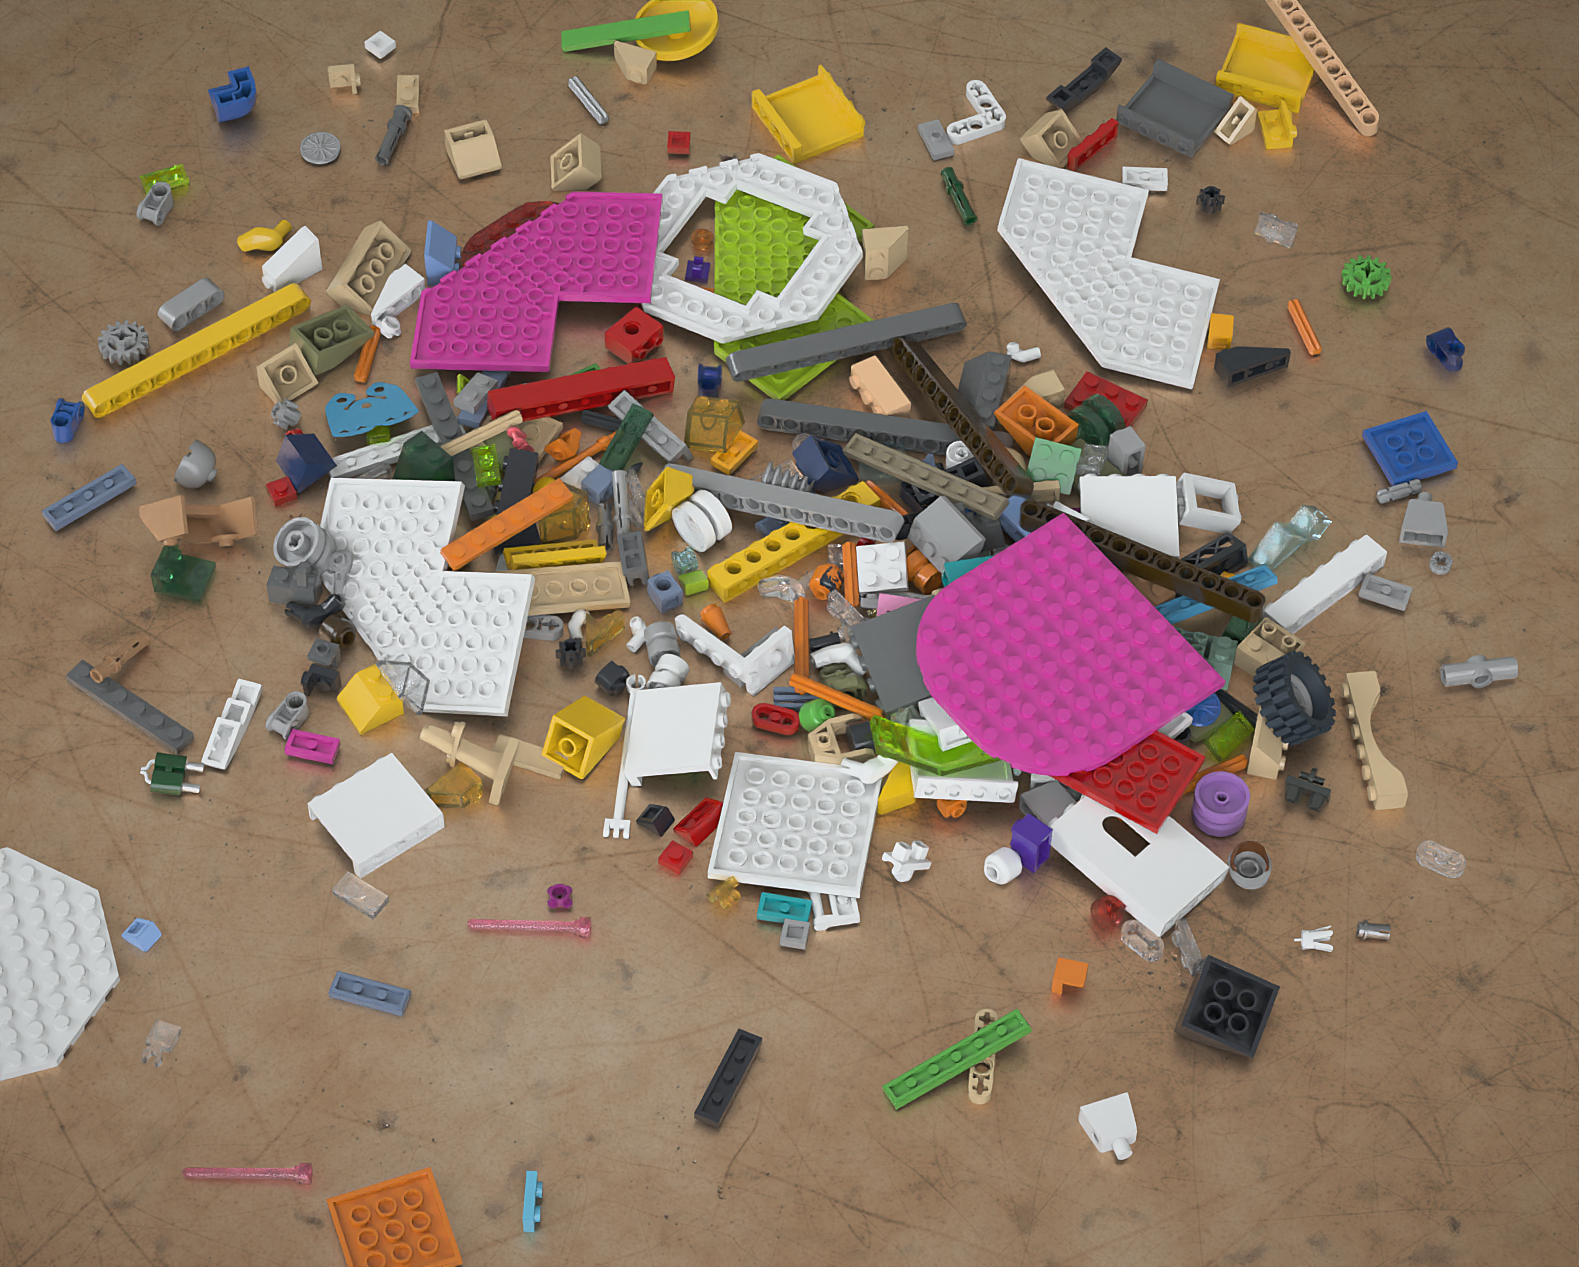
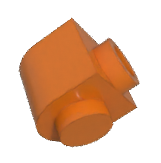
M937 799V808L945 818L951 815L956 818L965 812L967 800Z

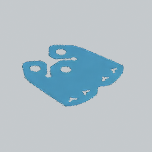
M384 382L372 384L366 390V394L380 397L386 396L385 399L368 397L354 402L348 410H344L356 397L353 394L339 393L333 396L325 406L328 424L334 437L362 434L378 425H393L407 420L419 412L400 387ZM377 387L385 388L382 392L374 391ZM339 398L347 399L344 403L337 402ZM365 403L372 404L369 408L361 407Z

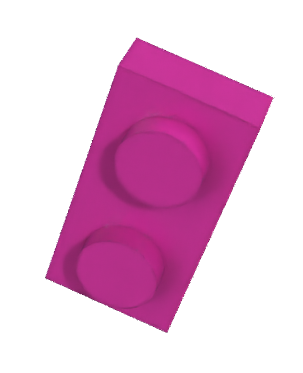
M292 729L284 750L286 755L333 764L341 743L338 738Z

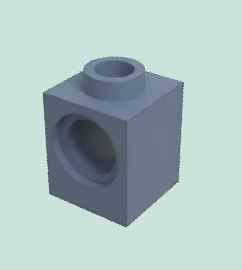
M599 464L581 481L582 497L596 506L601 503L605 504L614 494L611 475L613 470L606 469Z
M669 570L661 574H655L650 579H647L648 595L661 614L683 605V590Z

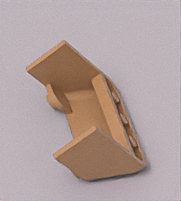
M178 495L138 507L139 518L156 540L163 542V546H175L178 543H219L220 547L233 546L234 541L259 535L255 497H247L222 505H185L184 495Z

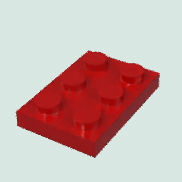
M1086 371L1064 401L1063 408L1115 432L1129 426L1132 427L1147 407L1148 399Z

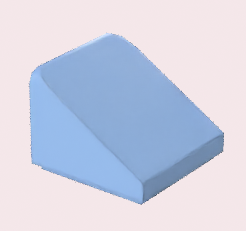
M136 918L121 936L140 950L147 952L162 934L153 921Z

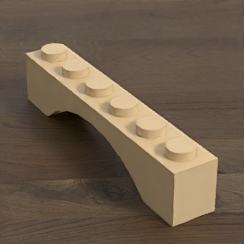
M1376 671L1346 673L1344 684H1341V695L1347 701V718L1352 720V737L1357 739V757L1359 760L1362 759L1363 762L1362 776L1364 780L1368 781V799L1373 801L1375 810L1403 808L1408 796L1403 772L1394 767L1383 756L1376 745L1371 730V714L1378 704L1381 691Z

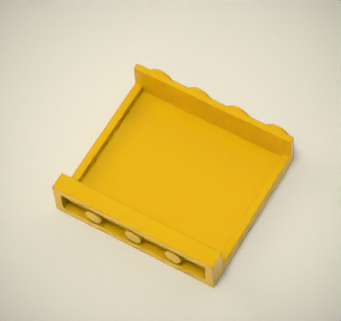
M1238 23L1236 36L1221 70H1218L1215 86L1234 94V97L1239 98L1242 96L1246 100L1279 108L1280 101H1285L1287 108H1290L1291 112L1299 113L1315 69L1291 36Z
M818 65L817 76L765 96L760 89L752 91L753 110L793 164L864 136V126L866 125L862 114H858L852 101L845 97L842 88L836 85L831 73L826 72L822 65Z

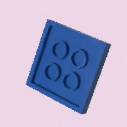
M1427 411L1363 430L1362 437L1391 486L1404 482L1409 483V481L1415 479L1421 480L1457 469L1458 462Z

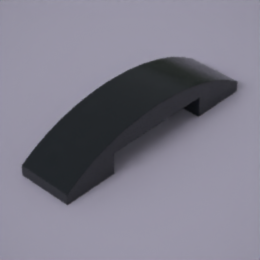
M1105 47L1091 59V65L1067 86L1060 85L1046 97V100L1063 111L1079 105L1109 79L1122 62V58Z

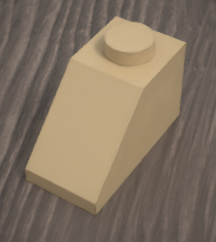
M619 41L614 42V57L626 79L647 85L657 67L656 52Z

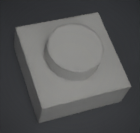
M785 918L780 946L805 950L810 923Z

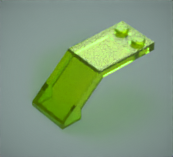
M873 715L869 721L876 754L883 758H890L940 776L1001 761L998 757L993 758L973 741L942 751L939 747L937 735L934 736L877 715Z

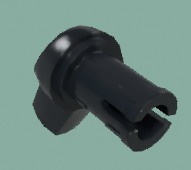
M332 594L321 604L309 608L290 601L286 608L291 610L285 609L284 612L285 615L301 621L304 628L314 629L320 627L321 623L328 616L338 614L346 606V603L340 596Z

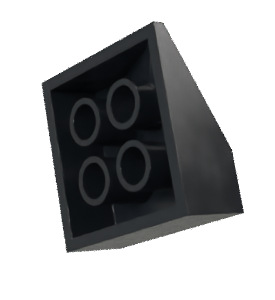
M1207 955L1199 964L1174 1032L1198 1043L1254 1058L1280 986L1211 955Z

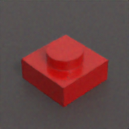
M668 131L667 153L689 154L691 132Z
M288 476L266 484V490L275 507L297 499V493Z
M672 840L658 857V864L680 875L692 860L693 851Z

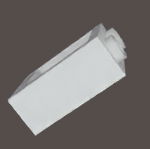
M1189 473L1182 474L1176 482L1179 525L1223 534L1229 532L1231 534L1239 526L1242 518L1239 512L1235 483ZM1195 494L1221 499L1223 513L1198 508Z

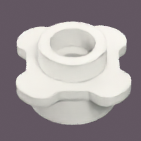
M385 316L382 321L377 320L376 326L381 329L380 332L385 337L392 338L394 335L399 336L401 334L400 323L393 316Z

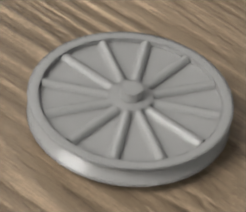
M328 132L312 133L306 136L300 144L302 157L313 164L329 163L338 157L341 150L338 138Z

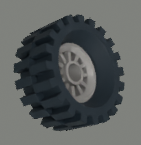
M1300 651L1289 652L1261 665L1255 671L1257 675L1253 677V681L1256 683L1253 686V692L1258 696L1255 698L1256 705L1261 706L1262 710L1259 712L1262 717H1266L1267 722L1265 724L1269 729H1274L1273 734L1277 738L1281 736V741L1285 744L1289 742L1290 746L1301 744L1332 729L1331 726L1335 723L1333 717L1336 716V710L1332 708L1335 705V701L1329 694L1332 692L1331 688L1326 686L1324 682L1327 680L1324 674L1320 675L1318 665L1316 663L1312 665V659L1309 656L1304 657V653Z

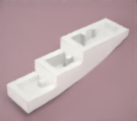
M242 679L237 680L232 697L227 699L221 718L217 717L201 763L226 770L255 711L263 690L261 684Z

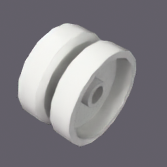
M706 490L697 491L690 496L688 501L682 502L672 511V519L679 534L688 545L699 552H705L714 545L716 540H721L732 531V523L724 506L714 495Z

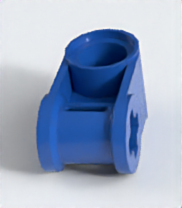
M64 398L58 399L50 420L53 437L57 442L67 443L74 438L77 428L84 417V402L73 403L65 401Z

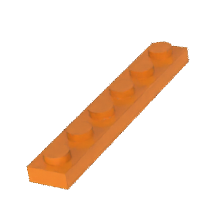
M558 478L441 548L440 554L453 571H456L573 500V494L562 480Z

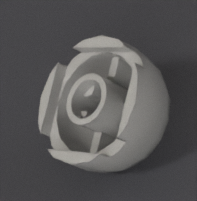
M197 439L189 447L192 453L189 452L187 456L184 455L174 476V482L193 489L202 487L207 481L212 482L218 472L215 469L216 457L214 452Z

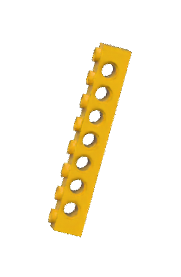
M864 481L857 485H852L843 493L832 497L880 508V498ZM789 522L782 528L773 530L763 539L754 541L742 551L733 553L723 562L714 564L707 570L708 586L725 604L845 533Z

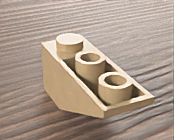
M1054 370L1032 376L1024 384L1057 408L1064 405L1065 389Z

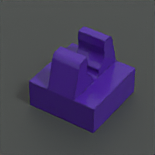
M694 256V261L688 260L685 281L708 283L710 263L704 262V257Z

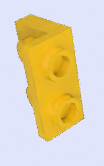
M1280 101V106L1277 110L1258 111L1257 121L1266 150L1292 147L1293 138L1297 137L1296 125L1291 122L1292 112L1290 108H1287L1286 102Z

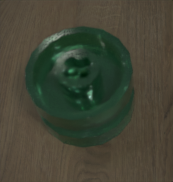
M1092 394L1080 406H1076L1066 415L1079 424L1076 440L1082 438L1099 454L1108 448L1111 434L1119 429L1126 428L1124 418L1118 408L1105 396L1099 394Z

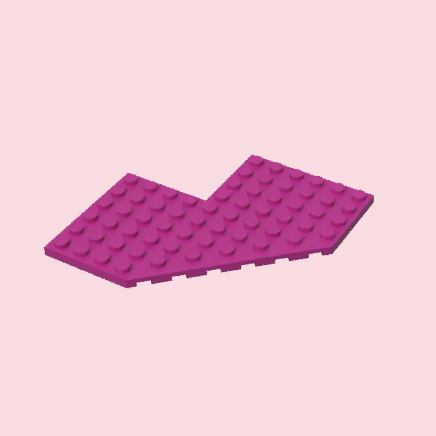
M571 192L558 205L554 203L542 211L541 216L534 221L529 220L518 227L516 233L510 237H503L490 246L491 249L481 255L479 253L465 262L466 266L457 272L453 270L441 278L440 283L433 288L427 287L421 291L410 358L411 369L550 372L559 301L651 303L663 195L660 193Z

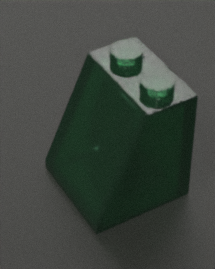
M421 430L403 443L392 480L455 481L453 457Z

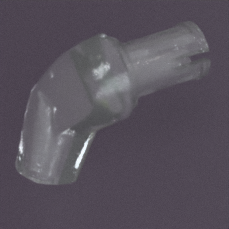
M811 570L807 571L797 580L785 575L761 579L758 583L759 593L762 597H778L785 601L794 602V600H799L800 596L805 597V592L810 588L809 582L814 572Z

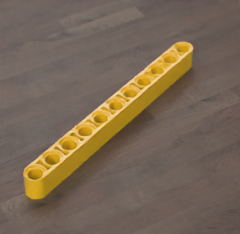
M297 283L289 284L94 385L83 393L82 401L94 417H104L305 312L311 305V299Z

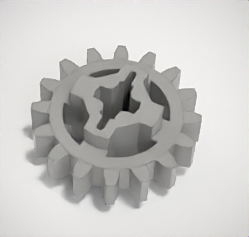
M125 320L124 324L116 321L115 326L108 324V330H101L102 336L98 337L99 352L102 353L104 359L109 358L110 363H114L117 360L119 365H122L123 361L131 364V359L140 360L139 354L146 355V348H149L148 333L145 332L143 325L138 327L136 321L132 324H129L128 320Z

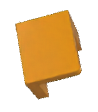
M1211 313L1207 349L1222 351L1231 348L1233 315Z

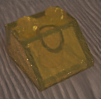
M697 396L687 411L684 443L689 449L727 453L745 423L739 400Z
M563 482L573 494V500L539 520L541 545L577 539L582 531L588 529L591 522L589 518L590 504L588 503V492Z

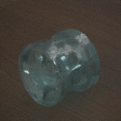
M689 546L684 551H674L671 553L672 562L678 575L684 574L689 569H698L697 558L692 547Z

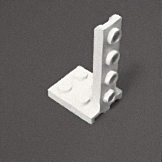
M681 614L675 618L677 636L682 641H687L693 645L699 653H704L711 658L714 664L717 666L721 665L728 670L732 677L739 678L746 683L747 692L752 696L759 693L794 664L792 631L785 625L777 632L772 633L765 642L755 647L744 658L687 616Z

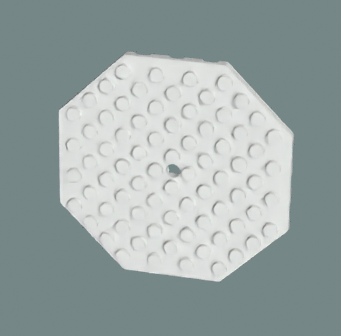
M8 847L0 849V1081L58 1066L69 1046L74 1045L84 1031L85 1024L91 1016H95L106 1001L105 997L109 991L115 988L120 981L98 890Z

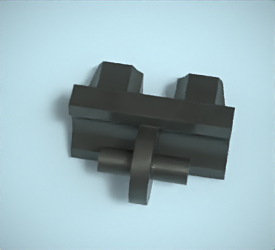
M1312 768L1310 774L1301 771L1299 778L1287 776L1285 781V801L1298 804L1301 794L1310 796L1307 808L1320 812L1325 802L1329 803L1331 789L1322 787L1325 779L1317 776L1318 769Z

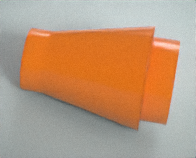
M710 604L700 612L701 622L720 641L730 637L732 632L729 629L721 607H718L716 604Z

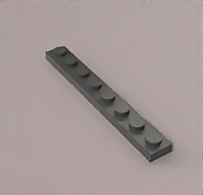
M435 372L415 378L416 387L440 446L462 436L463 433L438 373ZM469 448L447 458L446 460L454 480L465 485L462 499L471 521L494 515V508Z

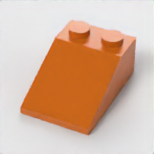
M1025 385L994 412L995 417L1029 457H1031L1035 437L1066 445H1071L1076 441L1079 424Z

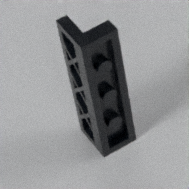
M1229 532L1181 558L1183 561L1217 575H1221L1224 571L1232 573L1248 564L1246 544ZM1227 542L1232 544L1229 547H1220ZM1207 554H1214L1210 558H1201ZM1176 593L1175 599L1184 595Z

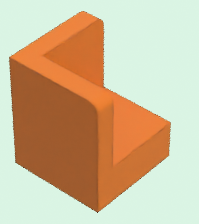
M1058 957L1051 992L1062 994L1064 984L1084 987L1089 963Z

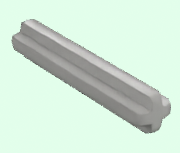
M578 76L570 78L568 80L569 87L597 122L602 125L605 122L607 123L609 121V114Z

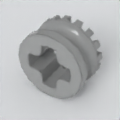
M1443 551L1434 553L1429 563L1430 569L1440 575L1448 573L1453 562L1450 554L1447 555V552L1443 553ZM1441 561H1444L1445 565L1440 566L1437 564V562L1440 563Z

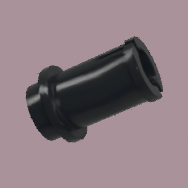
M830 631L828 635L809 639L812 653L827 646L841 644L838 632L833 633V631Z

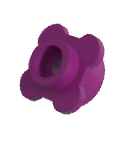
M564 884L550 886L547 889L549 895L548 907L551 909L556 907L570 908L573 905V901L570 899V895L573 892L572 888Z

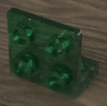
M178 545L164 546L151 572L154 592L200 602L215 571L216 563L183 555Z

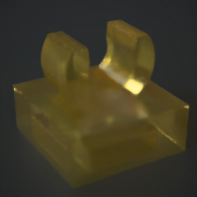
M731 876L720 882L706 896L712 903L719 900L720 905L724 909H728L731 907L727 900L728 895L732 896L735 901L741 898L740 893L734 890L739 883L734 876Z

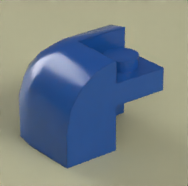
M249 66L228 71V85L208 90L219 123L241 118L250 113L254 108L257 93L255 80Z

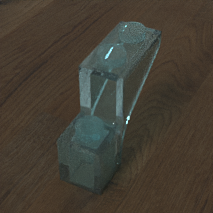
M1302 505L1289 523L1275 522L1248 560L1255 567L1266 564L1273 571L1299 546L1310 540H1318L1332 521L1315 506Z

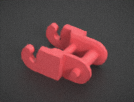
M511 427L507 430L508 436L513 439L512 444L515 448L534 452L533 447L525 440L527 438L525 432L517 427Z

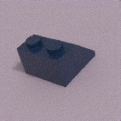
M810 435L792 452L796 460V466L802 471L804 477H808L807 484L810 485L814 481L813 490L816 489L827 493L859 481L849 459L844 455L841 445Z

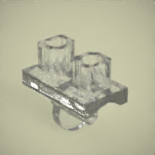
M1261 212L1254 234L1266 238V242L1269 244L1275 242L1291 249L1298 231V225L1291 221L1285 222L1278 219L1274 214Z

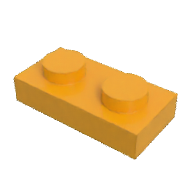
M739 430L711 458V465L730 476L758 447V440Z

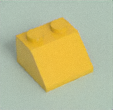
M668 466L663 470L645 492V531H650L670 520L673 509L693 495V475Z
M378 662L357 672L337 696L338 703L360 735L404 714L402 696Z

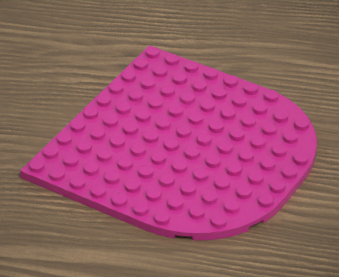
M1064 513L943 588L927 606L920 621L916 638V660L923 676V682L931 696L942 709L988 755L993 758L998 757L1012 764V768L1038 775L1067 776L1071 772L1082 770L1088 772L1103 766L1224 687L1225 680Z

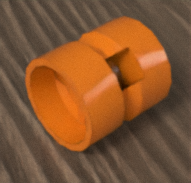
M920 550L912 552L907 557L908 580L914 582V586L924 595H929L932 591L937 590L943 583L941 579L942 574Z

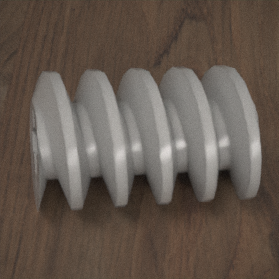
M769 462L762 477V483L811 493L814 481L810 485L807 484V476L799 481L798 472L793 477H790V469H787L783 474L781 473V465L773 470V462Z

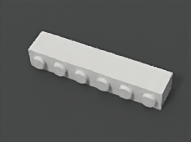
M1367 534L1359 540L1355 539L1346 550L1336 553L1326 565H1320L1311 576L1304 577L1295 588L1286 590L1280 599L1274 603H1269L1264 608L1263 619L1267 617L1290 633H1296L1364 581L1366 573L1373 575L1384 567L1387 551Z

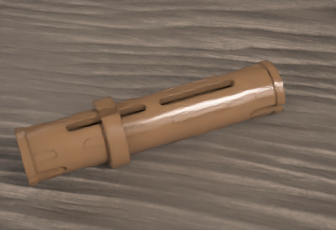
M140 631L113 654L106 655L103 658V662L90 671L91 678L95 682L101 683L110 674L117 673L124 663L151 643L150 637L145 632ZM133 647V649H132L131 651H129L127 654H125V652H126L129 648ZM114 660H116V662L108 668V665L112 663Z

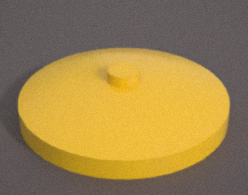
M650 0L640 9L635 19L689 10L691 31L635 40L637 46L655 51L656 59L662 61L681 60L699 53L712 42L719 28V16L714 3L711 0Z

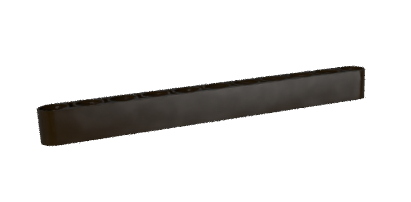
M904 338L894 339L890 348L893 358L1000 489L1008 495L1021 498L1029 497L1034 489V482L920 343Z
M1026 500L1021 504L1019 525L1027 532L1032 533L1064 513L1116 568L1247 622L1254 623L1262 619L1266 599L1257 590L1038 501Z

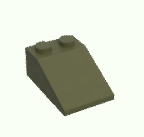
M347 304L291 327L288 346L293 343L297 344L311 371L316 376L335 368L371 339L375 332Z

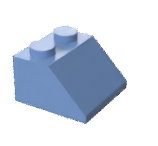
M428 221L424 252L427 285L436 286L440 283L441 278L453 270L456 272L460 270V263H457V260H461L462 247L457 245V236L434 221Z

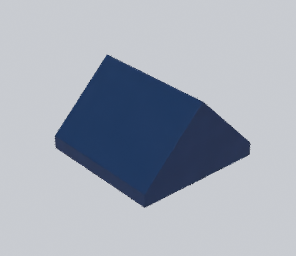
M314 433L285 435L276 459L277 464L284 474L289 477L298 493L337 466Z

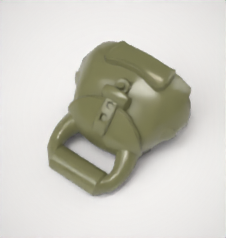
M835 663L823 666L819 671V677L823 685L859 700H863L866 696L867 682L857 673H854L847 664ZM831 703L834 708L840 707V706H837V705Z

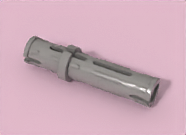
M613 471L611 473L615 505L613 522L616 523L617 535L630 533L632 515L629 512L627 471Z

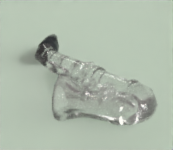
M639 462L627 470V483L630 490H632L631 495L634 498L632 500L628 493L629 512L632 515L630 523L642 529L644 528L645 495L636 475L643 465L642 462Z

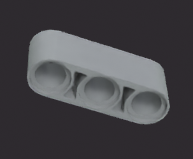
M203 278L165 302L158 310V317L173 331H179L218 306L224 299V291L209 278Z

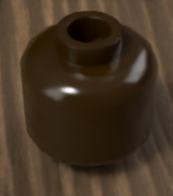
M338 614L328 616L321 623L319 630L320 639L338 644L340 650L350 646L356 637L354 624Z

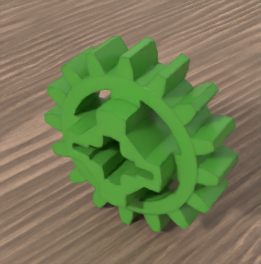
M1358 255L1357 260L1350 258V262L1344 264L1341 275L1343 279L1342 285L1347 286V292L1353 290L1355 297L1361 294L1363 299L1366 298V295H1370L1372 299H1375V294L1382 296L1383 291H1388L1392 278L1390 275L1391 269L1386 268V262L1379 263L1378 257L1371 260L1370 255H1367L1366 259Z

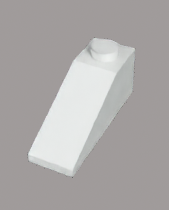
M406 264L395 270L388 277L371 313L372 325L376 326L377 320L382 321L385 316L396 317L421 297V291L426 289L425 278Z

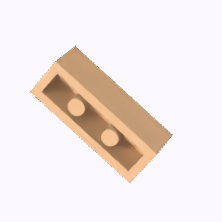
M876 356L851 366L850 384L859 391L863 402L871 407L873 413L910 418L911 402Z

